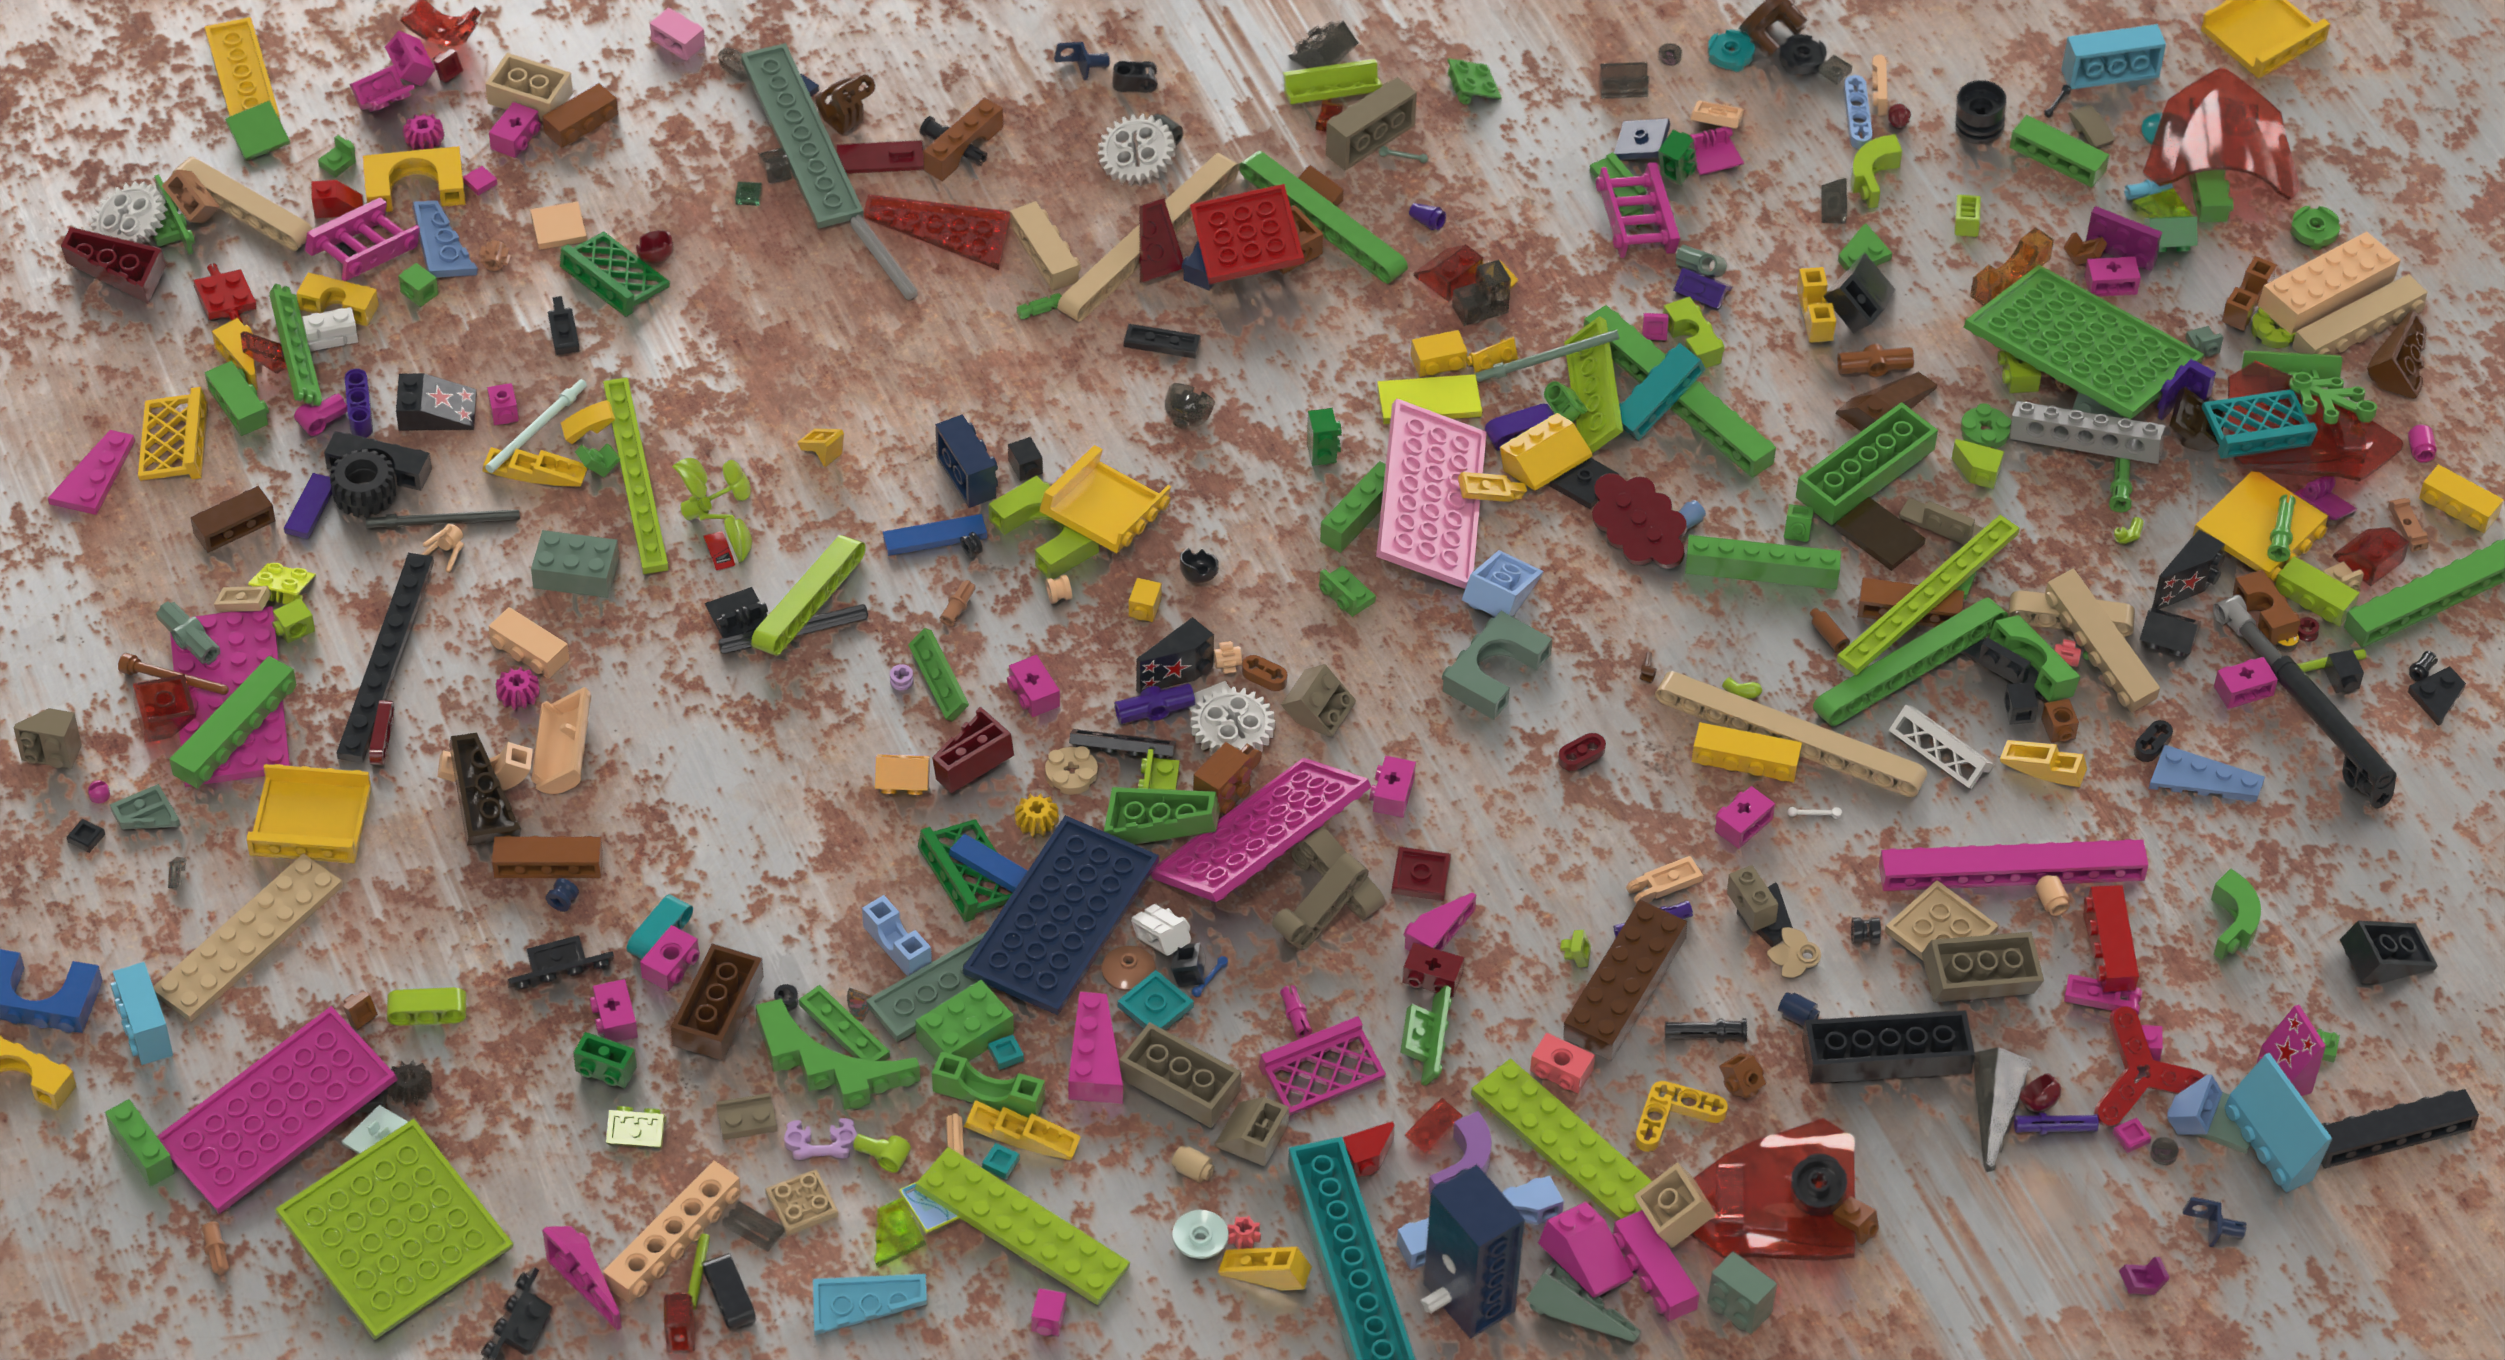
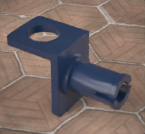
M1065 42L1057 44L1054 61L1077 62L1083 80H1087L1090 68H1108L1110 57L1108 52L1089 54L1083 42ZM1064 49H1073V52L1070 55H1061V52Z
M2190 1197L2183 1208L2184 1215L2208 1220L2209 1247H2214L2221 1234L2243 1239L2246 1234L2247 1227H2243L2247 1225L2246 1222L2223 1218L2221 1202ZM2197 1205L2207 1207L2204 1211H2196L2192 1208Z

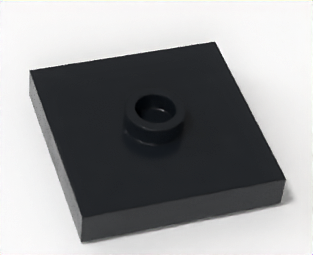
M1589 458L1552 480L1549 486L1591 509L1598 502L1594 487L1596 481L1605 474L1614 473L1619 475V473L1593 458Z

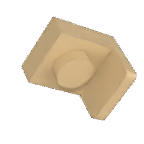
M2344 561L2323 570L2327 575L2356 591L2361 587L2364 573L2361 570L2352 572Z

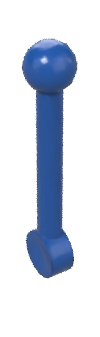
M1225 956L1217 959V965L1204 979L1205 983L1192 989L1193 996H1201L1202 989L1221 968H1225L1228 965V959Z

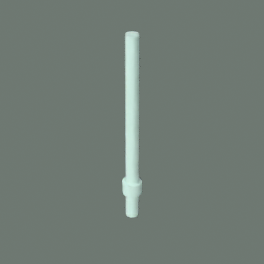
M580 379L570 389H565L555 403L485 466L486 470L493 473L514 454L516 448L519 449L565 406H570L577 399L576 396L587 387V383Z

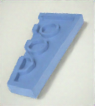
M413 202L415 222L420 227L419 239L426 270L436 278L477 275V266L469 259L468 251L465 247H462L458 234L450 227V221L439 202Z

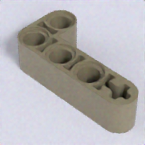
M1321 826L1305 836L1303 841L1297 843L1291 855L1294 862L1301 869L1307 870L1313 865L1323 877L1333 864L1347 852L1330 832ZM1367 876L1346 904L1357 917L1364 920L1385 904V898L1378 887Z
M1350 853L1343 854L1294 912L1285 908L1275 916L1272 921V927L1294 946L1301 950L1306 949L1315 941L1368 876V869Z

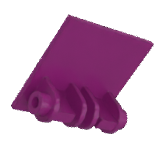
M2330 474L2307 483L2305 488L2295 492V495L2327 514L2328 519L2338 520L2357 511L2356 507L2332 493L2336 480Z

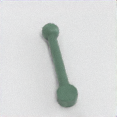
M1381 146L1379 149L1381 156L1389 154L1416 159L1421 163L1428 161L1426 154L1415 155L1389 150L1387 146Z

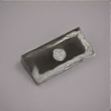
M1841 178L1821 185L1822 223L1846 224L1847 178Z

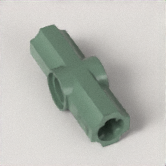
M167 601L160 606L156 613L157 619L171 632L176 644L181 649L187 648L202 664L207 663L209 665L214 662L221 653L220 647L206 634L201 622L194 616L190 618L175 602Z

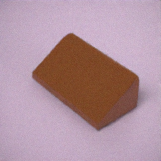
M1309 165L1299 176L1301 181L1335 206L1343 202V188L1312 165Z

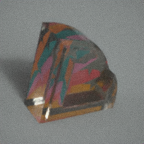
M175 857L169 862L168 888L178 889L181 885V871H185L186 858Z
M849 988L847 992L848 1009L853 1017L863 1022L869 1012L866 1000L872 996Z

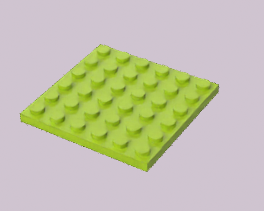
M414 1118L275 1208L276 1215L374 1340L513 1248V1242Z

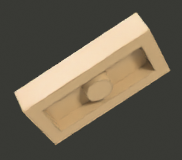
M268 586L223 587L213 605L217 612L262 611L272 593Z

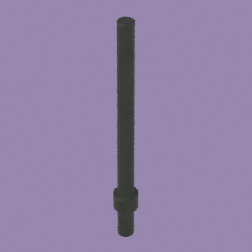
M517 509L397 516V513L386 514V517L366 518V527L398 529V526L519 520L520 511Z

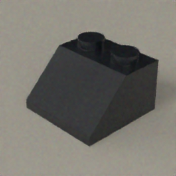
M2152 607L2148 610L2140 640L2145 641L2144 646L2157 650H2159L2160 646L2170 649V654L2184 657L2185 653L2190 654L2201 621Z

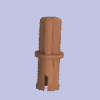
M965 580L962 582L956 593L949 597V603L939 617L944 625L954 626L958 616L962 611L966 610L967 602L976 589L975 584L971 583V581Z
M208 1222L202 1226V1233L206 1243L204 1251L209 1256L212 1272L217 1273V1275H223L229 1269L225 1254L227 1246L222 1241L219 1224L217 1222Z

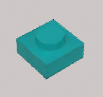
M1014 1035L988 1043V1050L999 1070L1024 1061V1054Z
M995 1143L983 1160L982 1168L1007 1180L1019 1162L1020 1154Z

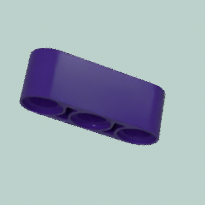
M355 368L345 374L350 431L355 436L367 438L373 432L368 379L364 370Z
M1543 403L1494 418L1485 425L1484 429L1495 449L1500 451V446L1555 414L1548 404Z

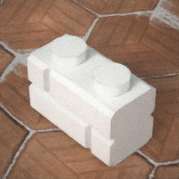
M351 307L339 308L323 313H313L302 317L310 352L358 343L356 324Z
M1153 904L1146 908L1145 912L1141 911L1132 917L1131 922L1136 937L1167 956L1177 951L1178 947L1182 948L1191 941L1188 921L1184 917L1179 918L1175 916L1169 908L1163 909Z

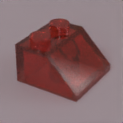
M1468 245L1447 248L1414 272V277L1449 302L1482 278L1484 257Z
M2391 527L2366 529L2335 552L2333 558L2340 563L2344 561L2352 572L2361 570L2364 573L2362 580L2371 587L2404 562L2409 541Z
M185 674L133 683L134 706L145 743L172 738L196 718Z

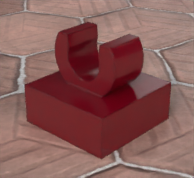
M450 49L433 57V63L440 81L446 83L463 72L461 62L455 50Z

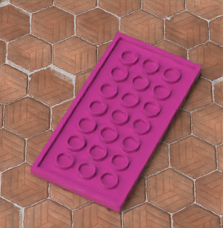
M273 606L264 607L262 611L224 612L194 616L201 622L206 634L220 647L221 653L209 665L207 663L202 664L187 648L181 649L174 641L170 632L174 671L224 684L229 688L228 694L221 695L175 682L180 746L202 726L268 656L279 661L276 632L272 626V622L275 621ZM283 700L279 703L277 709L263 720L261 726L250 733L243 745L237 747L230 754L228 760L221 764L213 772L211 778L202 785L265 776L264 764L290 766ZM184 782L185 787L191 786L190 784Z
M1303 757L1218 820L1216 832L1198 834L1158 863L1151 876L1154 880L1208 900L1220 901L1233 889L1246 883L1247 879L1256 872L1265 869L1266 865L1275 858L1284 855L1286 850L1294 844L1303 841L1305 836L1313 830L1323 826L1329 818L1342 812L1344 807L1352 801L1361 798L1363 793L1371 788L1369 779Z
M330 1006L157 1135V1138L170 1154L171 1161L210 1205L221 1214L398 1079L396 1074L339 1013Z

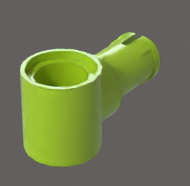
M857 1134L853 1143L855 1151L874 1156L875 1160L884 1170L893 1173L900 1170L911 1150L908 1141L895 1135L890 1136L888 1140L881 1139L879 1141L862 1134Z

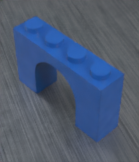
M0 949V1020L9 1021L13 1024L34 1025L38 1028L59 1029L68 1033H83L103 982L99 965L73 961L62 988L55 995L44 1000L32 1001L21 998L15 993L24 971L21 953Z

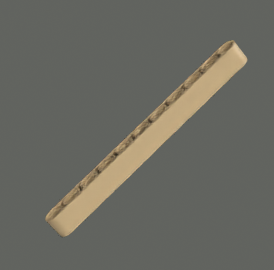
M1216 153L1165 200L1175 234L1192 219L1190 204L1214 199L1236 178L1240 169L1238 163L1220 153ZM1139 225L1061 296L1057 306L1059 311L1081 322L1140 268Z
M1667 672L1655 693V697L1662 704L1719 726L1802 742L1801 757L1907 797L1917 796L1927 777L1926 769L1916 762L1677 672Z

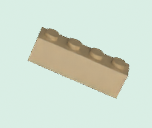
M1035 201L1010 210V228L1051 290L1054 291L1076 283L1079 280V271L1081 270L1080 262L1077 257H1073L1070 253L1067 242L1062 241L1057 227L1050 223L1045 209H1041Z

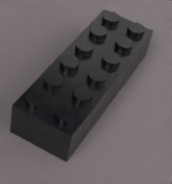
M1966 1010L1805 1020L1802 1043L1810 1083L1971 1074L1975 1051Z

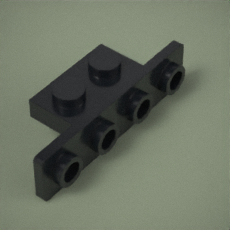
M1988 637L1960 652L2012 683L2032 682L2033 687L2035 686L2039 673L2034 667L2030 666L2031 662ZM2034 687L2035 696L2039 697L2040 699H2045V697Z
M579 935L527 948L526 952L532 972L509 978L507 985L508 988L515 987V990H522L530 987L531 982L541 980L542 983H548L557 980V975L567 973L568 976H575L584 972L583 969L594 966V969L605 968L610 965V961H613L614 953L611 951L585 958Z
M536 1267L527 1273L522 1272L515 1283L517 1290L506 1301L503 1307L506 1312L503 1318L500 1317L492 1329V1332L495 1334L481 1351L482 1360H495L503 1343L508 1344L524 1355L531 1351L552 1308L551 1305L529 1292L539 1272V1269Z

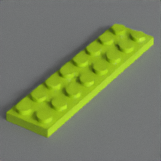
M1511 1058L1472 1087L1471 1095L1615 1221L1642 1210L1634 1195L1650 1184L1652 1180Z
M950 1147L946 1148L916 1183L915 1190L1097 1306L1130 1267V1261Z

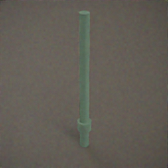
M1614 330L1506 364L1503 362L1494 364L1493 368L1475 373L1478 382L1494 377H1497V379L1507 376V373L1620 339L1618 331Z

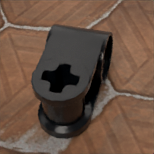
M1119 61L1113 67L1112 86L1118 92H1153L1158 87V81L1155 78L1157 66L1150 61Z

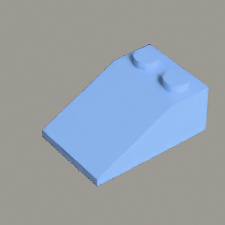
M1498 550L1470 574L1462 601L1469 603V606L1474 609L1483 610L1491 614L1493 618L1500 611L1514 616L1541 578L1543 571Z

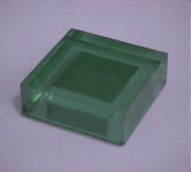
M738 181L735 205L759 206L762 183Z

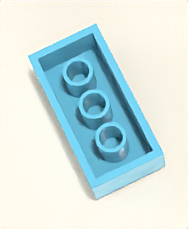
M2158 24L2068 36L2061 71L2071 90L2160 77L2166 42Z

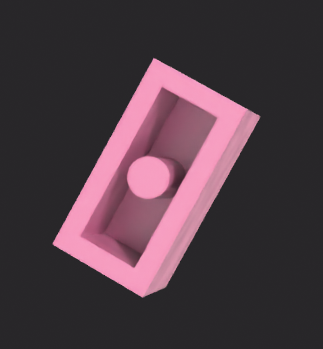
M667 8L650 22L651 40L685 61L705 46L704 28L670 8Z

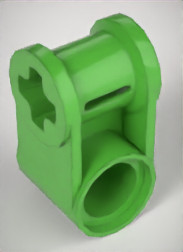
M1553 381L1545 388V400L1554 411V414L1558 413L1574 422L1581 413L1585 414L1587 412L1586 406L1578 398L1575 391L1569 387Z

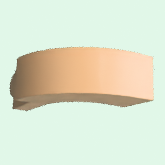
M507 742L500 754L489 758L503 791L516 786L528 775L531 770L533 749ZM443 750L439 758L437 777L455 782L451 753Z

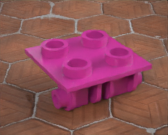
M1722 126V128L1715 129V132L1713 129H1710L1708 133L1707 131H1702V133L1690 134L1692 139H1694L1696 169L1699 175L1744 164L1730 139L1733 136L1731 127Z

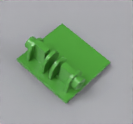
M1448 58L1450 67L1447 74L1452 81V86L1458 95L1459 102L1469 104L1473 95L1495 99L1502 98L1488 65Z

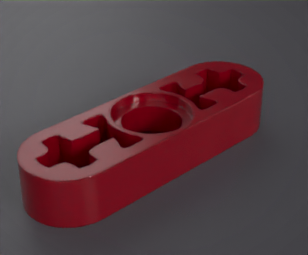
M379 701L369 751L370 765H385L394 720V701Z

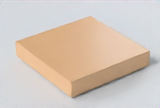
M1699 100L1692 111L1691 120L1737 129L1743 118L1744 109Z
M578 202L530 209L539 250L587 241Z

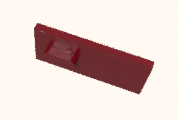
M922 140L836 144L837 155L846 174L924 170Z

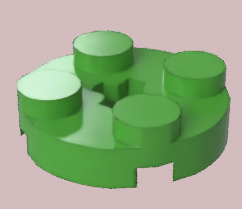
M2304 206L2295 212L2290 232L2300 242L2309 245L2311 249L2320 250L2323 246L2330 245L2336 241L2340 231V220L2332 210L2326 207L2318 206V209H2310V206Z
M1981 403L1977 408L1967 411L1962 417L1961 431L1964 441L1986 447L1993 446V449H1998L2009 439L2011 419L1998 409L1992 408L1989 404ZM1981 426H1987L1990 429L1982 430Z

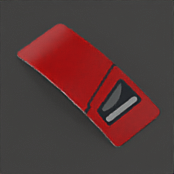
M723 531L703 536L717 571L735 566Z

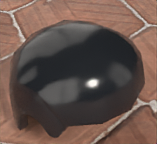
M1187 548L1180 554V570L1188 581L1204 583L1214 579L1218 574L1219 561L1214 555L1206 553L1203 549L1198 553H1192L1190 548Z

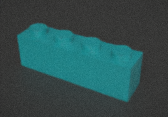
M1681 343L1675 348L1670 349L1665 359L1658 366L1653 367L1648 377L1641 384L1635 386L1631 395L1619 404L1623 429L1637 441H1640L1706 370L1701 359Z

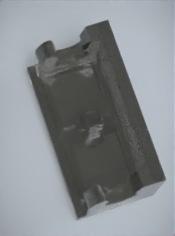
M1647 62L1600 64L1599 89L1601 99L1648 97L1649 76H1647Z

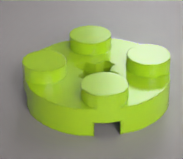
M2259 307L2252 319V335L2255 338L2257 335L2262 340L2261 343L2267 347H2288L2294 341L2296 332L2291 335L2281 326L2279 329H2274L2273 325L2278 324Z

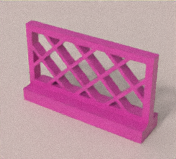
M1359 1016L1261 1054L1258 1067L1263 1075L1266 1074L1280 1103L1289 1107V1116L1386 1077L1381 1063L1362 1030L1363 1024ZM1359 1039L1363 1046L1362 1053L1358 1054L1347 1050L1348 1043ZM1331 1050L1341 1055L1337 1064L1323 1060L1324 1053ZM1344 1055L1359 1060L1355 1071L1340 1066ZM1305 1060L1316 1063L1313 1074L1298 1069L1299 1063ZM1365 1062L1373 1065L1376 1073L1368 1076L1358 1071L1361 1063ZM1319 1065L1334 1070L1331 1080L1316 1075ZM1284 1070L1292 1073L1287 1084L1277 1080L1274 1073ZM1337 1072L1352 1076L1351 1083L1342 1085L1334 1082ZM1295 1075L1310 1080L1307 1090L1291 1085ZM1313 1081L1328 1086L1326 1093L1318 1095L1310 1092ZM1291 1091L1304 1096L1302 1103L1291 1107L1286 1098L1288 1092Z

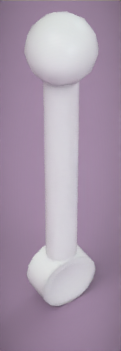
M1790 807L1787 813L1790 817H1795L1796 815H1831L1833 818L1838 819L1842 815V810L1838 807L1832 810H1801Z

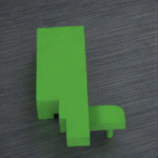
M1614 152L1607 154L1606 158L1590 164L1589 172L1595 179L1599 177L1601 167L1607 168L1610 179L1634 177ZM1643 186L1613 188L1615 197L1646 195L1647 191ZM1644 206L1619 207L1621 216L1643 215ZM1640 224V225H1636V226H1637L1638 228H1640V227L1645 226V225H1647V224Z

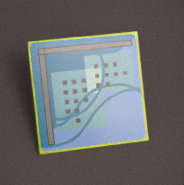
M917 1182L899 1189V1193L925 1233L960 1219L957 1215L915 1190Z

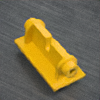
M1515 338L1502 339L1499 343L1475 353H1469L1467 365L1473 366L1474 373L1493 368L1494 364L1501 362L1506 364L1517 360Z

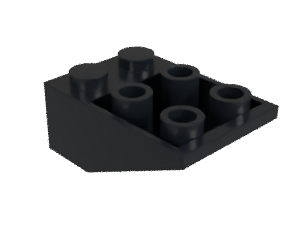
M1863 253L1823 297L1828 303H1832L1835 312L1849 329L1855 333L1871 325L1883 312L1896 289L1868 255Z

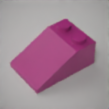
M1586 1201L1547 1220L1538 1244L1593 1298L1633 1278L1634 1275L1607 1223Z

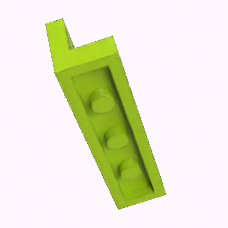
M1375 59L1283 72L1284 94L1290 104L1372 93L1382 87V83L1378 78L1377 61Z

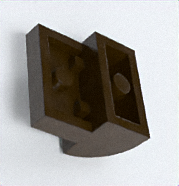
M2183 387L2178 391L2169 426L2183 436L2181 445L2188 449L2208 451L2218 447L2219 443L2202 409L2203 402L2216 400L2211 396L2202 400L2187 387ZM2212 409L2213 413L2221 418H2224L2226 415L2225 412L2219 409Z

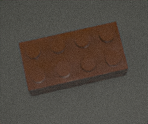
M712 943L670 1027L672 1046L723 1061L764 978L762 958Z

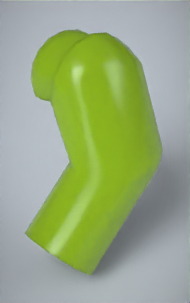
M2134 517L2129 529L2122 527L2121 530L2119 527L2116 528L2114 531L2116 542L2127 544L2137 541L2140 538L2144 520Z
M1728 677L1722 684L1726 691L1746 699H1754L1762 693L1761 685L1755 682L1738 684L1731 677Z

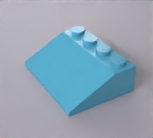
M2268 1053L2263 1056L2230 1093L2224 1108L2228 1118L2231 1121H2235L2241 1129L2244 1140L2251 1142V1146L2256 1151L2259 1161L2267 1166L2272 1173L2275 1183L2280 1185L2285 1193H2288L2313 1181L2332 1137L2271 1054Z

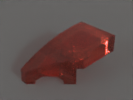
M1332 98L1323 99L1321 112L1316 120L1315 130L1327 132V122L1333 116L1342 113L1343 106L1340 103H1332Z

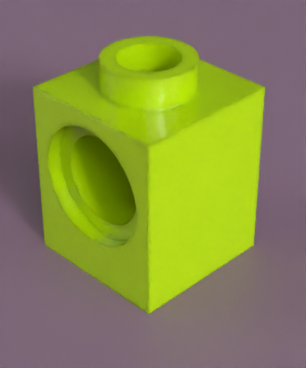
M301 598L273 610L275 621L272 622V626L275 628L277 636L282 635L287 644L315 631L313 615Z

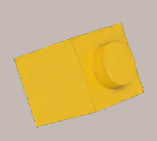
M1141 578L1136 579L1129 598V617L1150 622L1154 621L1162 599V583Z

